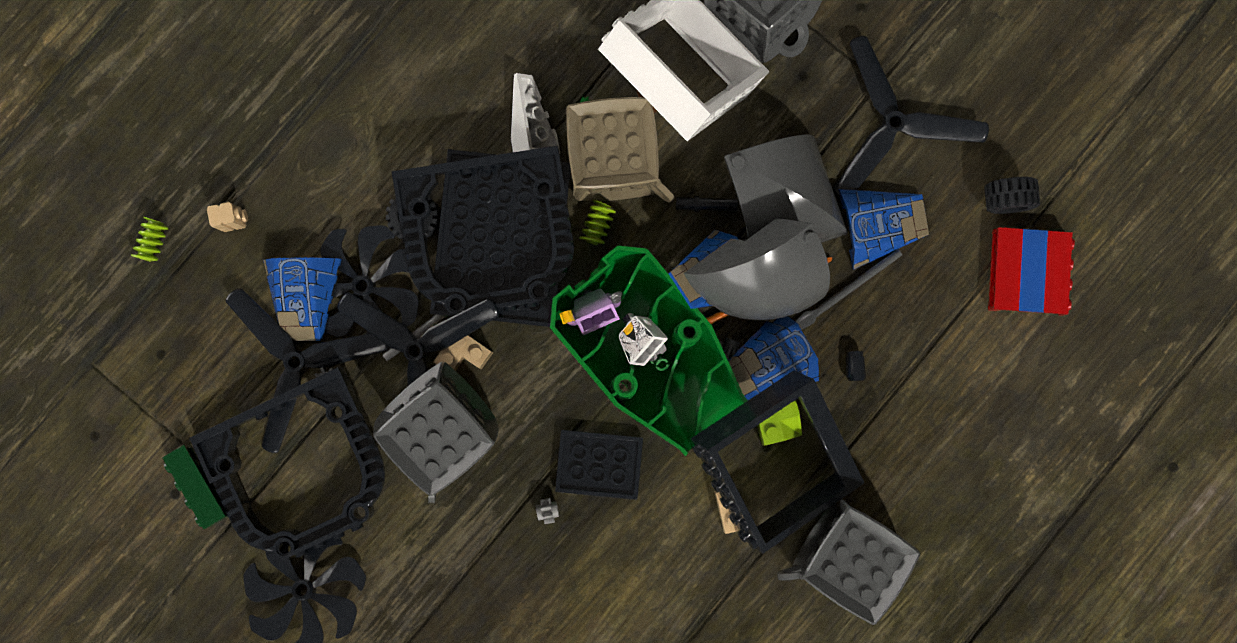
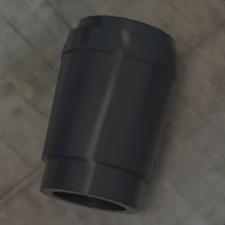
M863 351L846 352V378L848 381H864L866 370Z

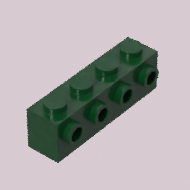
M191 444L182 445L162 457L165 462L163 465L166 471L171 473L175 479V487L182 491L185 497L184 502L186 506L193 510L198 526L207 529L227 518L225 508L216 492V488L213 483H209Z

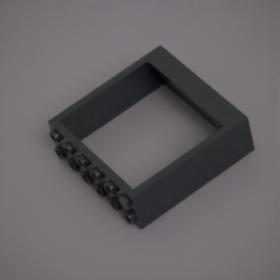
M795 370L691 438L694 444L692 447L694 453L698 458L701 457L703 470L707 475L711 476L712 487L716 492L720 493V502L725 509L729 510V519L739 529L737 532L738 536L744 543L747 541L753 550L757 549L762 554L864 484L815 380ZM799 398L835 472L772 517L756 526L718 451Z

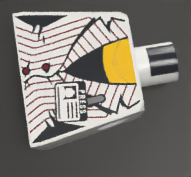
M629 313L622 319L626 327L619 334V340L629 364L645 366L668 338L650 318L634 316V314Z

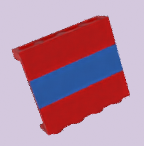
M1002 227L994 229L992 232L988 311L1008 310L1058 314V316L1068 315L1072 306L1069 293L1073 286V281L1070 279V273L1074 266V261L1071 258L1075 245V240L1072 238L1073 232Z

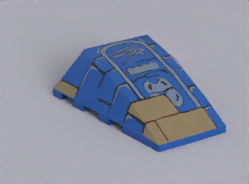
M838 189L841 207L846 209L853 248L849 252L853 270L929 235L922 194Z
M714 230L669 273L691 309L713 305H709L700 294L696 293L684 273L728 240H739L736 236Z
M271 258L263 260L277 322L291 336L293 341H322L328 318V307L332 302L333 296L331 295L338 277L336 274L342 259Z
M788 316L766 321L748 339L744 346L728 360L741 391L747 400H750L793 370L813 378L815 382L819 381L818 358L798 323Z

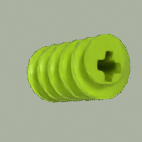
M593 200L597 206H590V210L594 213H588L587 217L591 221H585L584 223L589 229H582L581 232L586 236H580L579 239L593 245L605 244L601 236H607L608 234L603 229H610L606 221H613L609 213H616V211L605 203Z
M143 217L148 221V223H141V226L146 230L138 232L143 238L136 239L140 246H134L133 249L138 254H131V256L149 262L158 261L159 258L153 254L161 253V250L156 245L164 244L159 240V238L166 237L161 230H168L169 227L162 222Z

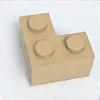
M468 335L442 350L434 360V363L446 362L456 371L465 358L479 369H482L493 352Z

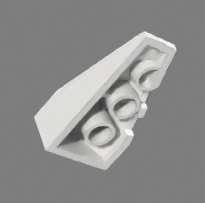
M514 74L511 127L513 152L557 145L559 147L556 131L551 129L547 120L549 118L548 112H544L540 103L541 96L532 75Z

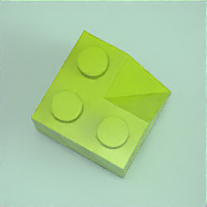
M796 400L757 425L762 445H770L802 435L800 414Z

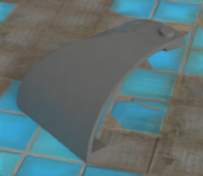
M813 135L782 138L724 156L740 203L748 239L776 218L812 223L821 243L847 234V229Z

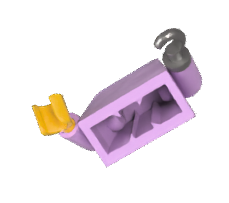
M602 289L595 291L586 290L581 297L574 300L572 311L567 310L559 313L563 325L566 323L572 326L578 325L582 334L585 335L619 320L620 318L615 308L621 304L622 292L605 294Z

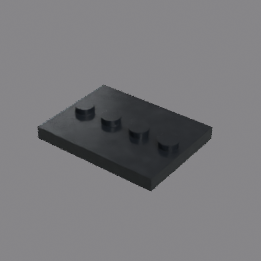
M561 430L555 492L637 500L643 438Z

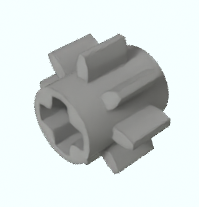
M550 498L541 499V504L536 505L538 520H544V524L554 523V518L559 517L557 502H551Z

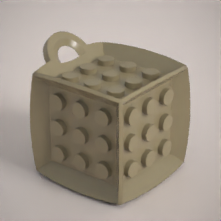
M607 98L568 105L566 108L567 142L574 184L573 196L576 200L611 201L657 194L669 203L673 200L674 195L658 179L659 159L653 106L646 98Z

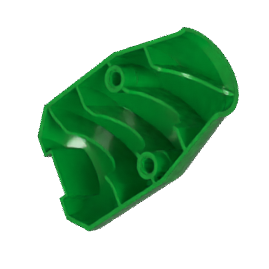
M616 246L601 259L598 268L590 274L591 276L587 282L583 279L574 287V290L568 285L553 297L550 329L616 408L679 449L686 456L694 446L691 440L692 437L748 400L741 391L712 325L698 308L691 309L670 275L650 251L645 248ZM602 289L605 294L622 292L621 304L615 308L620 318L619 320L585 335L582 334L578 325L572 326L567 323L563 325L559 313L567 310L572 311L574 300L581 297L586 290L595 291ZM632 313L634 316L648 317L667 336L668 339L664 343L666 346L664 355L668 360L669 366L666 370L659 371L650 361L645 366L629 364L619 340V334L626 327L622 320L625 315ZM683 330H688L691 338L686 337ZM619 383L626 386V392L620 389Z

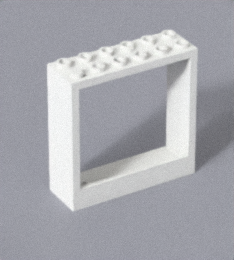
M650 0L646 6L642 4L635 12L631 10L624 18L619 17L612 24V31L604 35L602 38L603 43L598 49L686 141H689L747 98L769 73V70L700 0ZM665 19L728 86L709 101L703 103L638 36L639 33Z

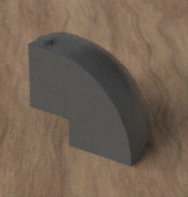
M780 218L774 219L746 241L728 240L684 273L696 293L700 294L709 305H713L727 315L750 320H772L799 313L823 299L830 285L827 257L813 224Z

